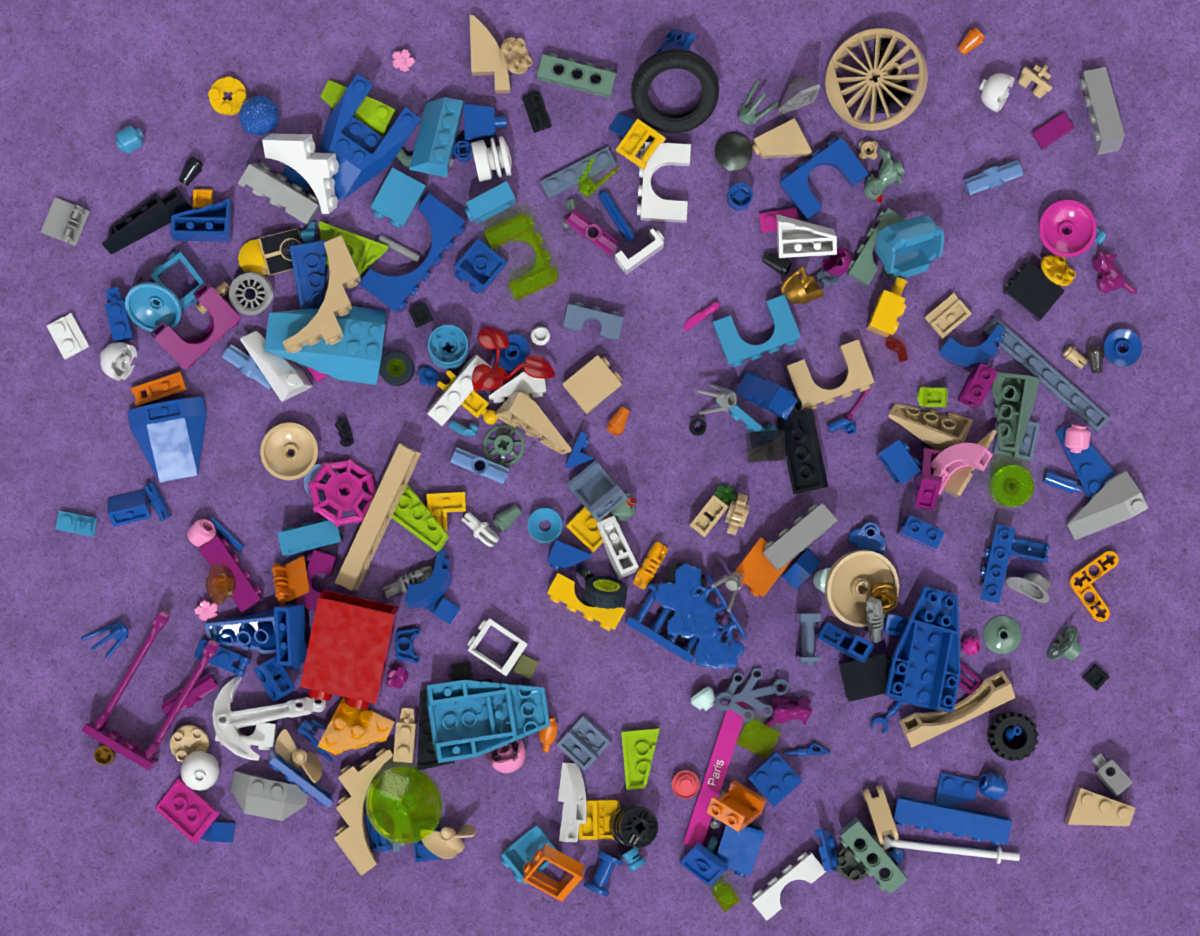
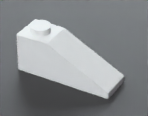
M615 516L598 522L597 527L618 579L635 573L638 569V564Z

